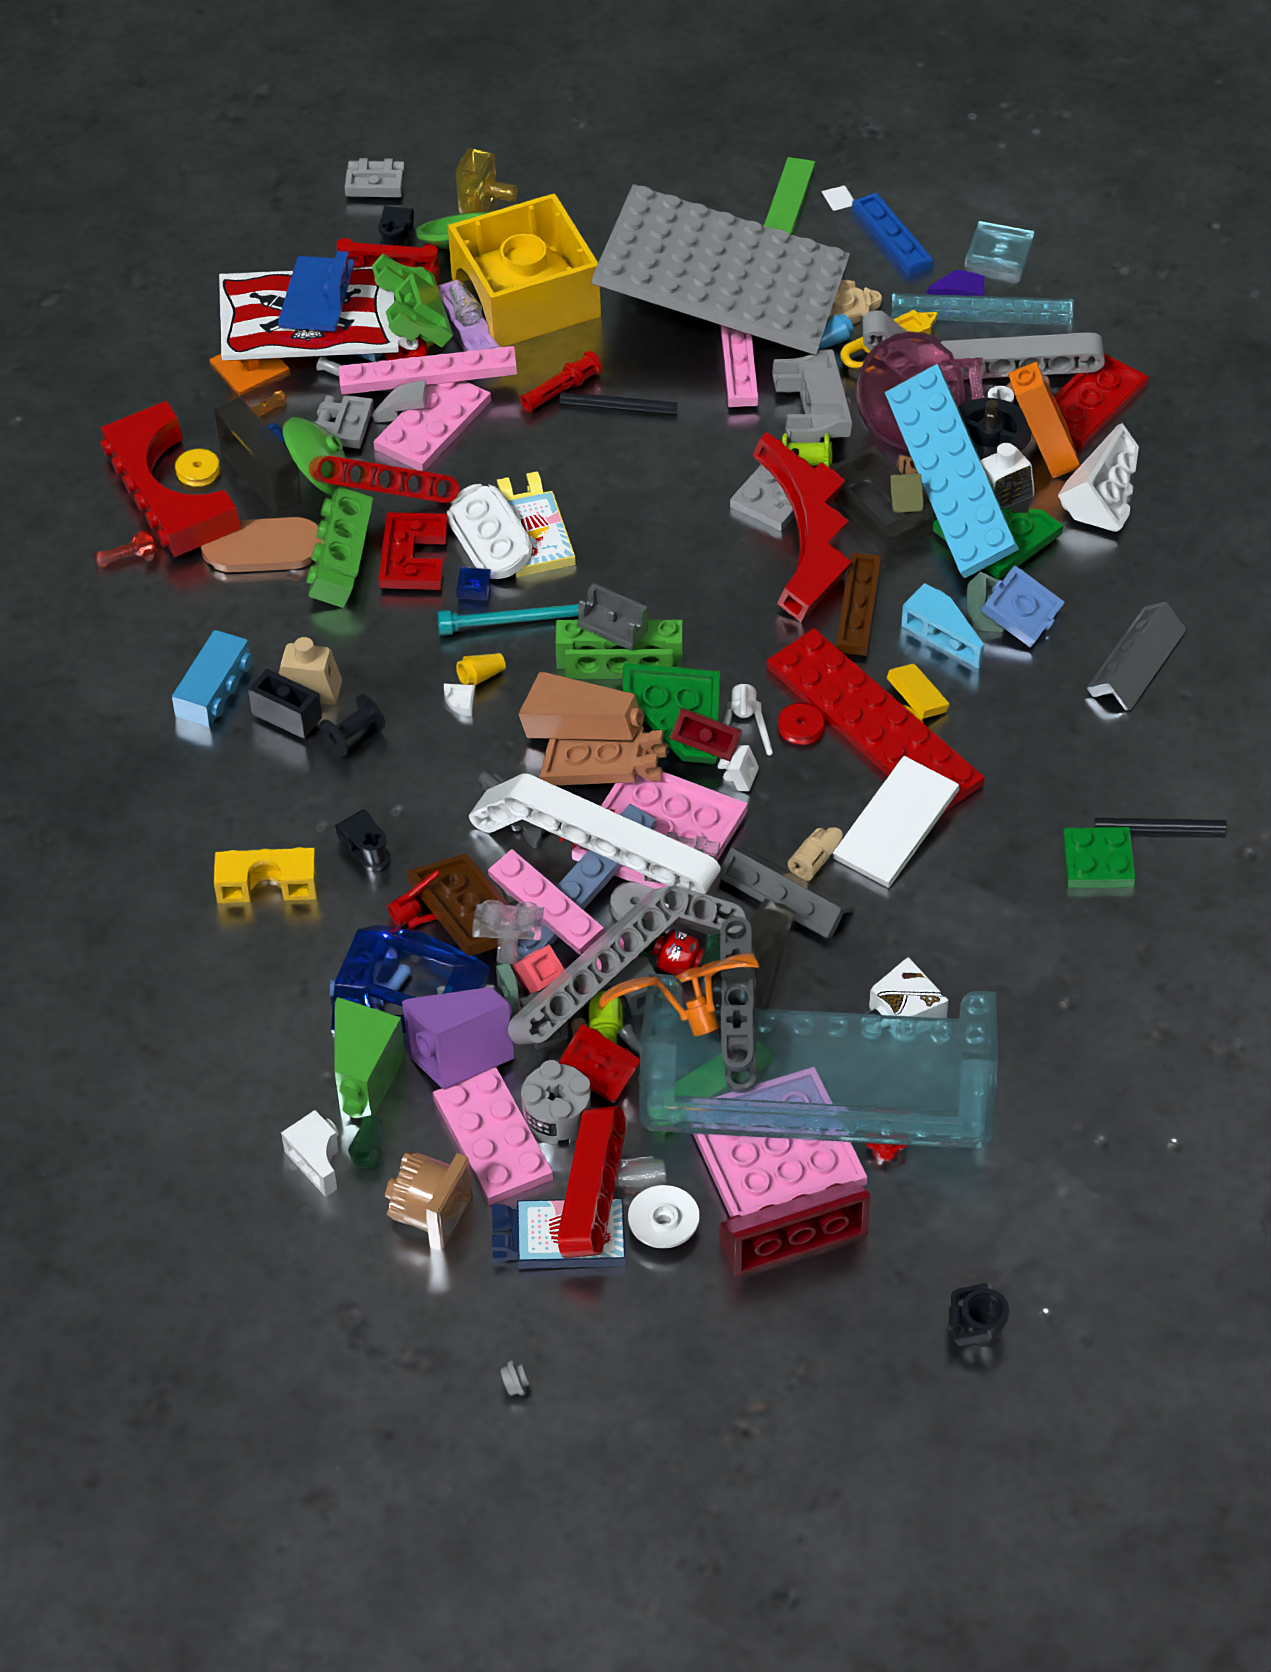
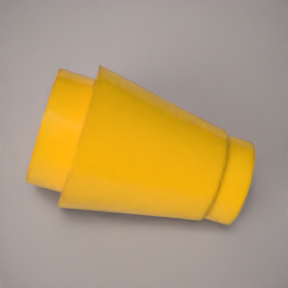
M501 653L464 656L456 665L457 675L463 685L475 686L504 671L506 668L505 660Z

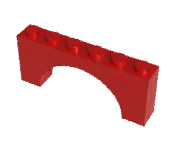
M167 401L101 427L104 439L100 441L105 456L112 457L111 462L117 475L123 474L122 479L127 491L135 493L133 496L140 511H146L145 517L150 528L157 529L156 533L162 547L168 546L174 557L241 530L236 506L224 489L209 494H184L166 488L152 476L153 468L158 458L169 447L183 440L178 418Z

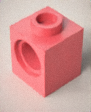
M550 944L535 950L511 965L513 973L526 995L543 989L565 970Z

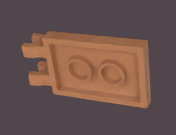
M643 726L638 728L633 740L550 738L540 779L552 785L635 782L637 775L650 781H661L663 769L662 767H657L658 757H667L669 747L666 743L662 744L663 730L646 733Z

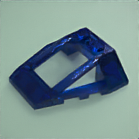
M382 925L358 929L334 983L332 1034H335V1001L337 997L373 1009L374 1007L369 996L402 1006V1001L406 999L417 998L374 984L385 957L398 959L400 952L404 951L451 966L453 969L442 994L484 988L491 973L490 967L474 956L467 957L463 951L423 932ZM395 1015L401 1017L402 1031L406 1033L404 1015Z

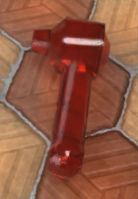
M141 531L133 536L131 543L104 552H97L94 555V563L99 567H104L107 563L134 554L150 561L154 558L158 547L151 532Z

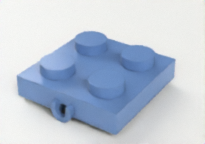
M1014 565L1004 580H999L993 587L994 593L980 611L1031 648L1044 629L1048 630L1055 621L1053 617L1065 602Z

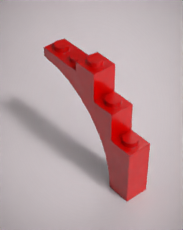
M766 432L759 439L752 456L772 474L784 490L795 514L800 543L796 572L785 586L777 604L799 622H802L843 579L851 564V561L841 551L832 547L840 538L848 520L838 510L829 506L838 496L845 480L823 462L814 469L805 459L788 449L782 441Z

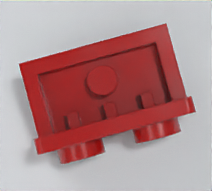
M582 1023L558 1063L576 1068L589 1079L592 1091L614 1103L641 1059L633 1055L627 1048L621 1047L604 1037L598 1030L589 1028Z

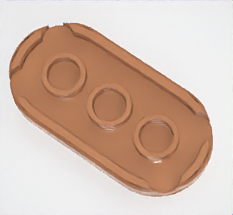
M305 518L239 520L241 530L201 546L204 560L214 565V569L221 572L299 569L312 563L311 556L316 542L320 543V539L316 538L318 525Z

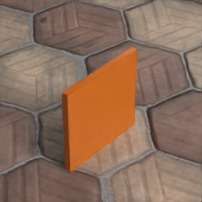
M219 354L209 359L213 367L239 395L245 394L290 372L289 367L280 358L222 360V355Z

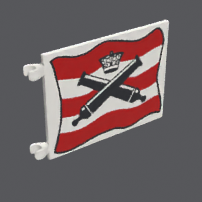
M372 267L353 269L336 331L326 332L281 328L278 326V320L293 271L219 274L222 360L399 352L398 345L409 350H415L419 346L417 339H414L412 342L404 336H396L389 329L386 310L394 303V292L391 290L385 291L376 284Z

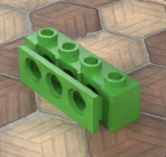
M338 486L332 498L325 499L321 510V515L325 516V520L320 521L316 533V538L320 539V543L316 542L311 556V560L316 562L315 566L311 565L306 579V583L311 584L308 597L344 608L352 591L354 578L358 574L373 497Z
M556 620L557 669H566V678L622 679L624 663L682 668V620H648L647 632L632 651L577 627L579 620Z

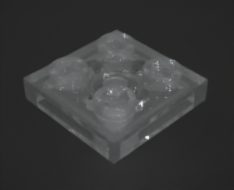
M497 900L484 901L483 904H477L472 937L498 938L496 961L502 964L517 963L518 939L541 940L544 907H537V904L533 902H519L517 906L503 905V902Z

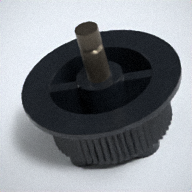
M978 398L965 402L958 407L980 460L996 454L997 447L1002 443H1010L1021 452L1031 439L1032 431L1022 409L1009 401L997 398Z

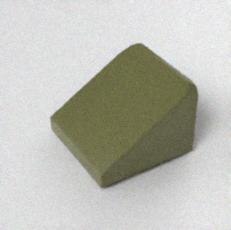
M891 475L893 512L923 511L924 491L922 475Z

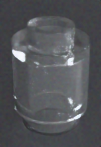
M654 1156L620 1160L616 1189L623 1188L624 1195L638 1194L650 1187L666 1185L663 1158L654 1159Z

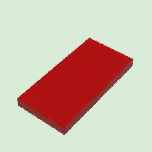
M1104 353L1105 363L1100 370L1077 373L1054 395V398L1067 423L1074 447L1082 450L1148 384L1149 376Z

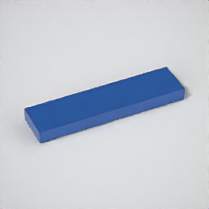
M877 192L852 201V210L908 276L933 267L934 259Z

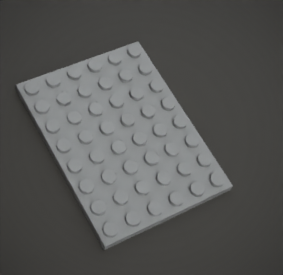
M633 184L593 274L591 283L816 355L850 253L844 252L838 247H829L816 243L809 238H800L788 234L781 229L775 230L763 226L756 221H747L735 217L728 212H719L706 208L699 203L687 202L674 195H665L653 191L649 187Z

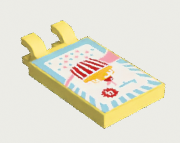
M538 471L526 474L529 484L527 486V493L513 495L509 477L498 479L497 485L500 492L532 542L531 556L526 565L515 573L516 577L576 565L575 554L553 491L543 492Z

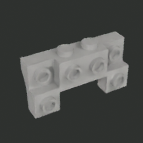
M818 350L816 355L810 354L795 359H774L772 376L776 392H800L805 414H787L785 430L788 434V443L820 442V437H825V433H829L830 438L850 437L852 427L850 416L851 402L850 398L845 397L846 383L844 379L840 378L833 350Z

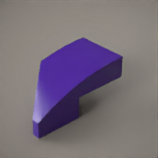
M955 270L929 286L926 295L945 302H949L951 297L956 295L980 303L984 297V276L973 272Z

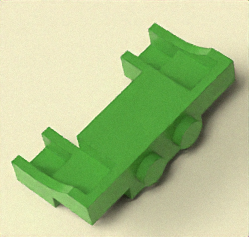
M383 253L372 265L376 284L385 291L391 290L394 292L396 298L395 302L386 310L389 329L396 336H404L412 342L420 335L426 342H434L443 347L453 336L434 274L424 267L402 265Z

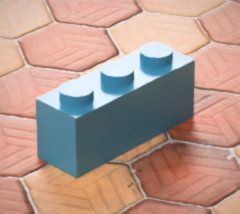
M217 630L212 632L172 695L175 717L210 728L216 716L219 717L222 714L225 702L230 694L236 692L241 676L244 672L249 671L252 665L253 656L250 654L247 639Z

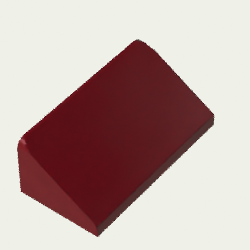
M682 707L670 739L731 761L743 730Z

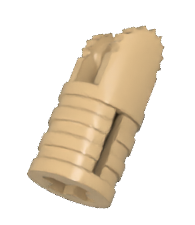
M836 827L828 828L826 831L823 828L814 830V833L803 842L788 860L789 870L796 876L810 881L843 838L842 830Z

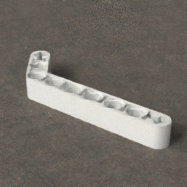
M521 774L488 789L469 814L471 823L479 830L487 833L494 832L523 819L668 886L677 885L706 894L721 870L718 862L711 856L530 774Z

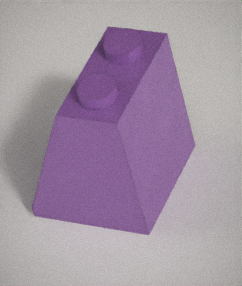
M491 987L411 998L402 1001L409 1057L441 1088L447 1089L514 1059V1042L508 1034L512 1007L506 997H501Z

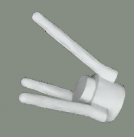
M739 684L731 691V701L726 703V714L723 723L730 725L734 713L742 718L749 717L754 713L766 754L771 756L773 751L761 712V702L756 701V690L751 685Z

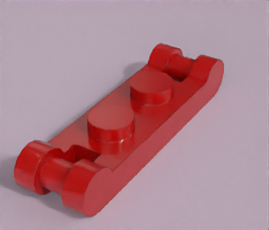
M342 238L336 243L337 251L349 253V259L354 260V268L372 267L375 261L384 253L402 265L424 267L433 273L434 277L440 272L439 263L436 261L438 259V248L435 245L428 244L420 248L354 243L349 238Z

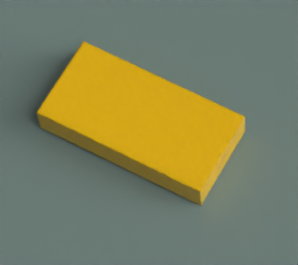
M914 663L889 670L886 678L922 719L948 711L950 703Z

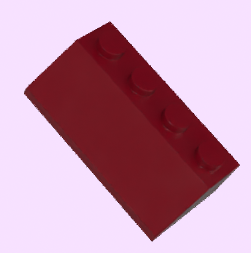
M854 1181L843 1184L835 1183L828 1186L825 1190L809 1195L801 1194L790 1201L778 1205H766L759 1211L744 1216L735 1215L728 1218L725 1222L720 1223L719 1242L734 1276L736 1277L868 1234L870 1193L868 1189Z

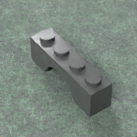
M647 956L633 959L598 992L602 990L607 991L611 987L631 979L646 976L657 977ZM574 980V989L578 992L579 985L577 980ZM647 986L619 996L623 1005V1011L630 1016L662 1006V992L657 986ZM540 992L531 993L527 997L520 999L521 1010ZM551 1000L550 1009L555 1014L556 1007ZM590 1000L547 1040L541 1043H534L536 1050L568 1039L571 1021L579 1012L589 1008Z

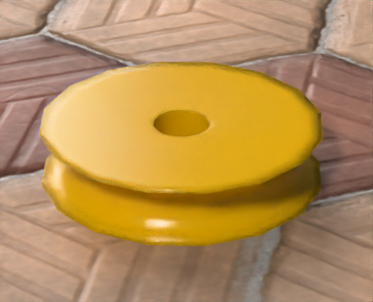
M207 449L188 450L181 454L175 462L178 479L185 485L192 487L210 484L220 474L217 455Z

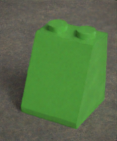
M337 997L335 1001V1078L340 1111L353 1118L361 1117L372 1121L405 1059L401 1017Z

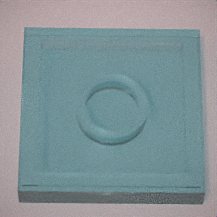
M979 221L966 256L965 266L1021 276L1034 239V231Z

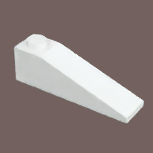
M1123 423L1114 428L1066 481L1058 494L1063 508L1069 511L1074 520L1114 532L1121 530L1130 514L1127 496L1133 492V486L1129 482L1130 475L1136 471L1139 446Z

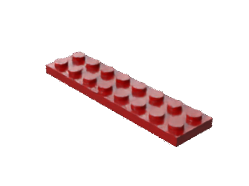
M815 628L766 660L768 670L805 703L818 707L823 712L825 720L887 776L891 774L902 757L906 756L958 783L959 791L943 814L984 785L985 777Z

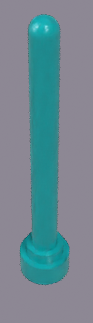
M579 604L458 616L457 613H451L450 610L437 611L439 635H453L454 631L464 627L579 617Z

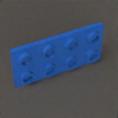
M337 251L335 258L297 257L278 320L279 327L318 330L322 332L336 331L354 269V260L349 259L348 252Z

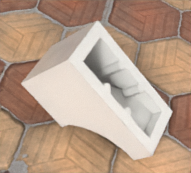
M314 1110L281 1132L284 1152L322 1194L327 1197L337 1190L335 1172L330 1162L333 1155L339 1152L337 1142L339 1132L330 1119L324 1120Z

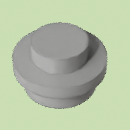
M514 1360L508 1361V1366L500 1369L510 1396L518 1393L520 1396L526 1395L525 1387L530 1385V1379L524 1365L517 1366Z

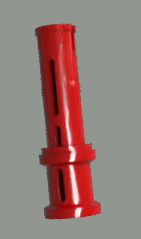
M588 350L584 352L582 358L574 363H566L562 372L520 396L523 408L527 412H532L533 409L554 398L569 387H579L583 385L585 379L593 374H601L603 366L599 357L593 351Z

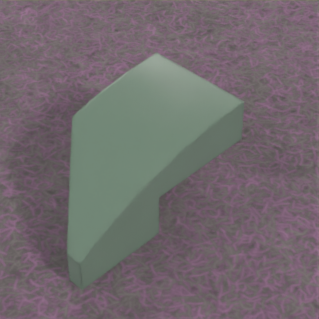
M509 962L496 966L497 984L503 997L507 998L512 1007L511 1021L519 1012V997L513 970Z

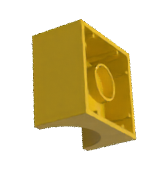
M555 193L448 225L452 278L454 281L459 280L460 283L471 279L484 310L489 334L498 343L499 347L601 317L600 286L591 283L598 262Z

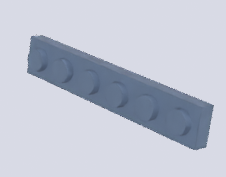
M631 803L620 814L652 830L657 827L656 819ZM588 850L556 887L584 910L623 865ZM531 914L524 922L528 927V938L507 944L506 948L507 951L522 959L539 948L549 944L552 946L559 937Z

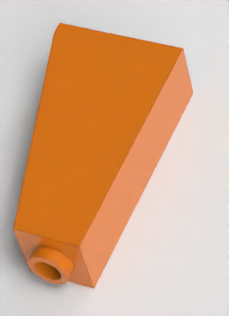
M1037 361L1009 372L1008 375L1017 401L1052 478L1054 479L1078 469L1081 465L1067 423Z

